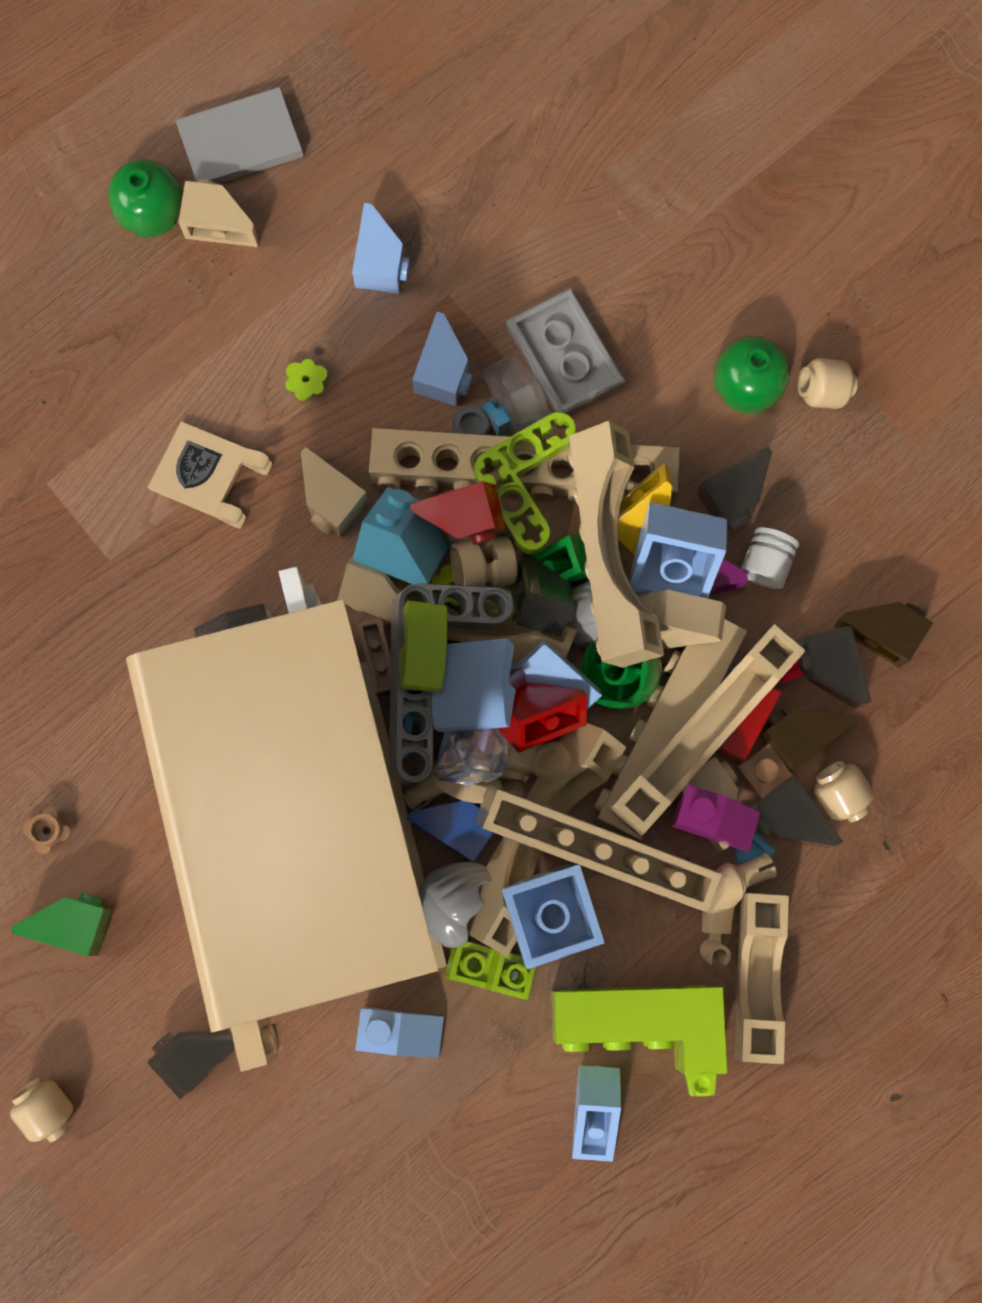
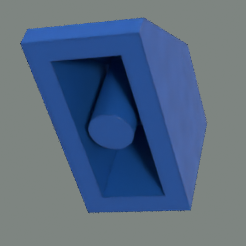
M458 801L412 811L406 818L411 824L472 862L478 860L494 835V832L483 829L474 823L481 804H472L467 801Z

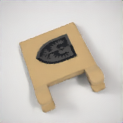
M181 421L147 488L240 529L246 521V516L240 508L226 504L224 501L242 465L262 475H268L273 463L266 454L260 451L247 449Z

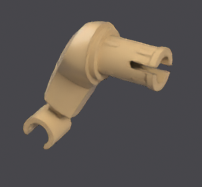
M439 759L433 761L428 777L403 793V797L412 810L415 809L417 811L424 809L442 793L449 794L463 801L482 804L489 785L518 796H525L524 786L518 781H508L502 787L500 780L458 762Z
M764 853L737 866L726 862L716 869V872L722 874L709 912L702 911V932L709 933V939L701 944L700 954L710 965H712V956L716 950H718L717 958L721 964L727 965L730 961L731 953L721 943V934H731L734 907L743 898L746 888L776 877L775 866L761 871L758 870L763 866L773 863L768 854Z

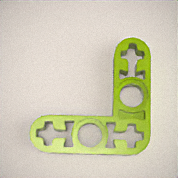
M555 412L549 414L485 451L475 462L474 476L477 483L481 481L495 484L496 489L497 482L491 474L484 476L483 473L485 472L486 463H490L493 467L501 466L498 469V476L503 486L497 490L499 502L503 496L509 493H515L522 498L523 505L518 511L508 512L502 506L501 509L508 533L516 546L527 554L540 553L547 547L550 529L519 477L570 447L569 436L575 434L576 426L573 419L564 413ZM555 424L559 429L567 428L564 439H560L557 435L546 440L545 445L547 450H543L541 440L551 434L552 425ZM536 433H540L541 440L535 435ZM521 442L531 443L536 449V454L530 460L518 459L514 454L515 446ZM528 512H531L532 515L527 516V523L533 531L538 529L542 531L539 534V542L534 543L531 539L524 541L523 538L525 537L526 530L522 522L519 521L516 526L512 522L521 520Z

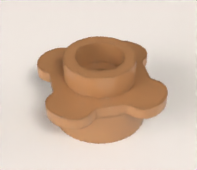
M44 808L42 814L26 821L23 826L24 834L36 844L35 850L40 854H49L54 845L60 841H67L71 836L70 827L63 825L58 818L59 812L56 808ZM49 827L50 833L45 834L44 828Z

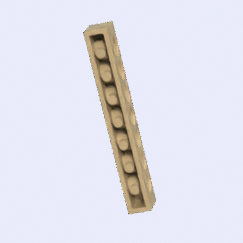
M372 428L369 464L371 483L377 484L381 489L388 487L393 490L399 489L400 485L415 486L416 490L422 492H436L438 488L456 490L477 483L474 476V466L477 458L509 437ZM548 439L541 440L543 450H547L545 445ZM521 442L515 446L514 454L518 459L530 460L535 456L536 449L531 443ZM631 445L634 462L633 471L639 470L648 476L663 463L669 467L672 482L671 503H673L678 492L680 448ZM570 447L533 468L534 471L530 475L519 477L532 498L545 500L553 498V495L568 496L569 500L575 501L574 489L576 483L574 470L569 462ZM407 456H414L420 460L416 467L410 469L402 467L400 461ZM445 458H451L458 463L457 467L451 471L441 470L437 465ZM497 465L491 473H483L484 476L488 474L493 476L497 482L496 490L503 486L498 476L500 465ZM563 465L568 467L572 474L567 478H558L553 474L552 469ZM629 478L623 496L639 483L633 482ZM509 493L503 497H512L515 493Z

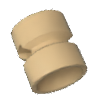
M497 536L496 540L481 545H473L472 541L451 545L450 567L455 586L485 587V584H488L490 587L498 588L514 585L516 582V556L508 536Z

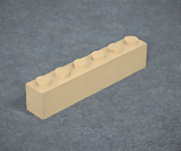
M724 619L722 641L685 646L682 653L674 650L664 671L670 673L665 686L659 685L649 698L647 705L653 709L647 721L639 718L629 737L630 740L635 742L629 756L622 754L611 773L617 777L611 791L603 788L593 807L594 810L599 812L595 820L596 822L625 837L638 842L641 841L643 835L639 837L609 809L718 688L747 630Z
M489 785L474 822L488 831L707 913L722 877V874L707 867Z

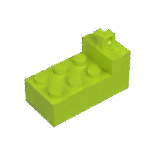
M699 985L551 990L553 1040L556 1044H562V1049L565 1052L589 1051V1043H603V1048L611 1051L631 1050V1042H643V1045L647 1046L648 1049H672L674 1041L675 1069L685 1075L690 1096L715 1095L717 1074H727L723 987Z

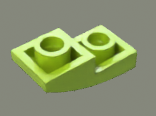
M408 600L403 608L404 645L399 652L400 688L440 693L443 688L446 664L447 606Z
M467 942L460 947L451 949L444 978L528 1000L536 967L526 969L522 956L509 953L508 957L492 948Z

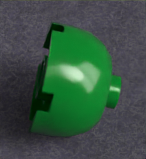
M138 159L122 165L114 173L108 186L109 207L120 227L134 232L136 236L147 238L160 236L170 231L176 225L175 220L180 214L183 191L171 170L160 162Z
M745 336L734 340L721 352L713 370V385L729 408L740 413L758 414L781 400L789 383L790 364L785 352L774 341L762 336Z
M596 642L590 643L586 648L581 664L582 674L601 690L602 696L596 703L610 709L632 708L649 700L658 688L662 676L660 657L622 668L602 662L601 656L597 651Z

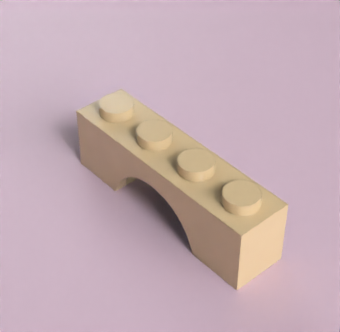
M746 893L743 894V898L740 900L735 1059L742 1062L784 1064L785 1020L781 1006L780 976L783 949L788 938L789 896Z

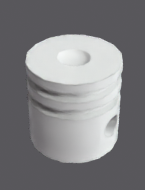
M764 527L757 528L741 569L747 573L748 580L755 584L771 589H782L799 543L796 539L781 531Z

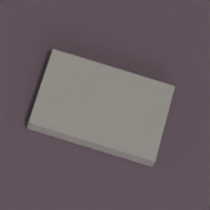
M280 87L175 120L196 182L205 179L220 184L303 157L302 149Z
M571 288L506 321V328L554 412L569 415L625 385L622 374Z

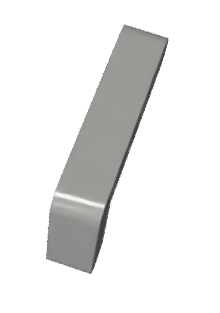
M412 584L404 588L393 599L391 610L389 769L393 778L398 782L409 784L422 781L428 777L433 765L432 692L419 690L418 694L413 695L404 688H400L399 652L404 645L403 608L405 606V597L411 595L415 596L420 602L444 605V600L447 597L453 598L458 602L460 612L458 616L450 615L447 612V627L487 629L505 621L512 613V599L503 589ZM485 599L492 600L497 605L498 615L496 618L490 617L485 613L483 609ZM406 714L414 715L419 721L420 727L416 735L408 734L403 728L402 722ZM406 754L415 756L419 762L418 772L414 776L406 774L402 769V759Z

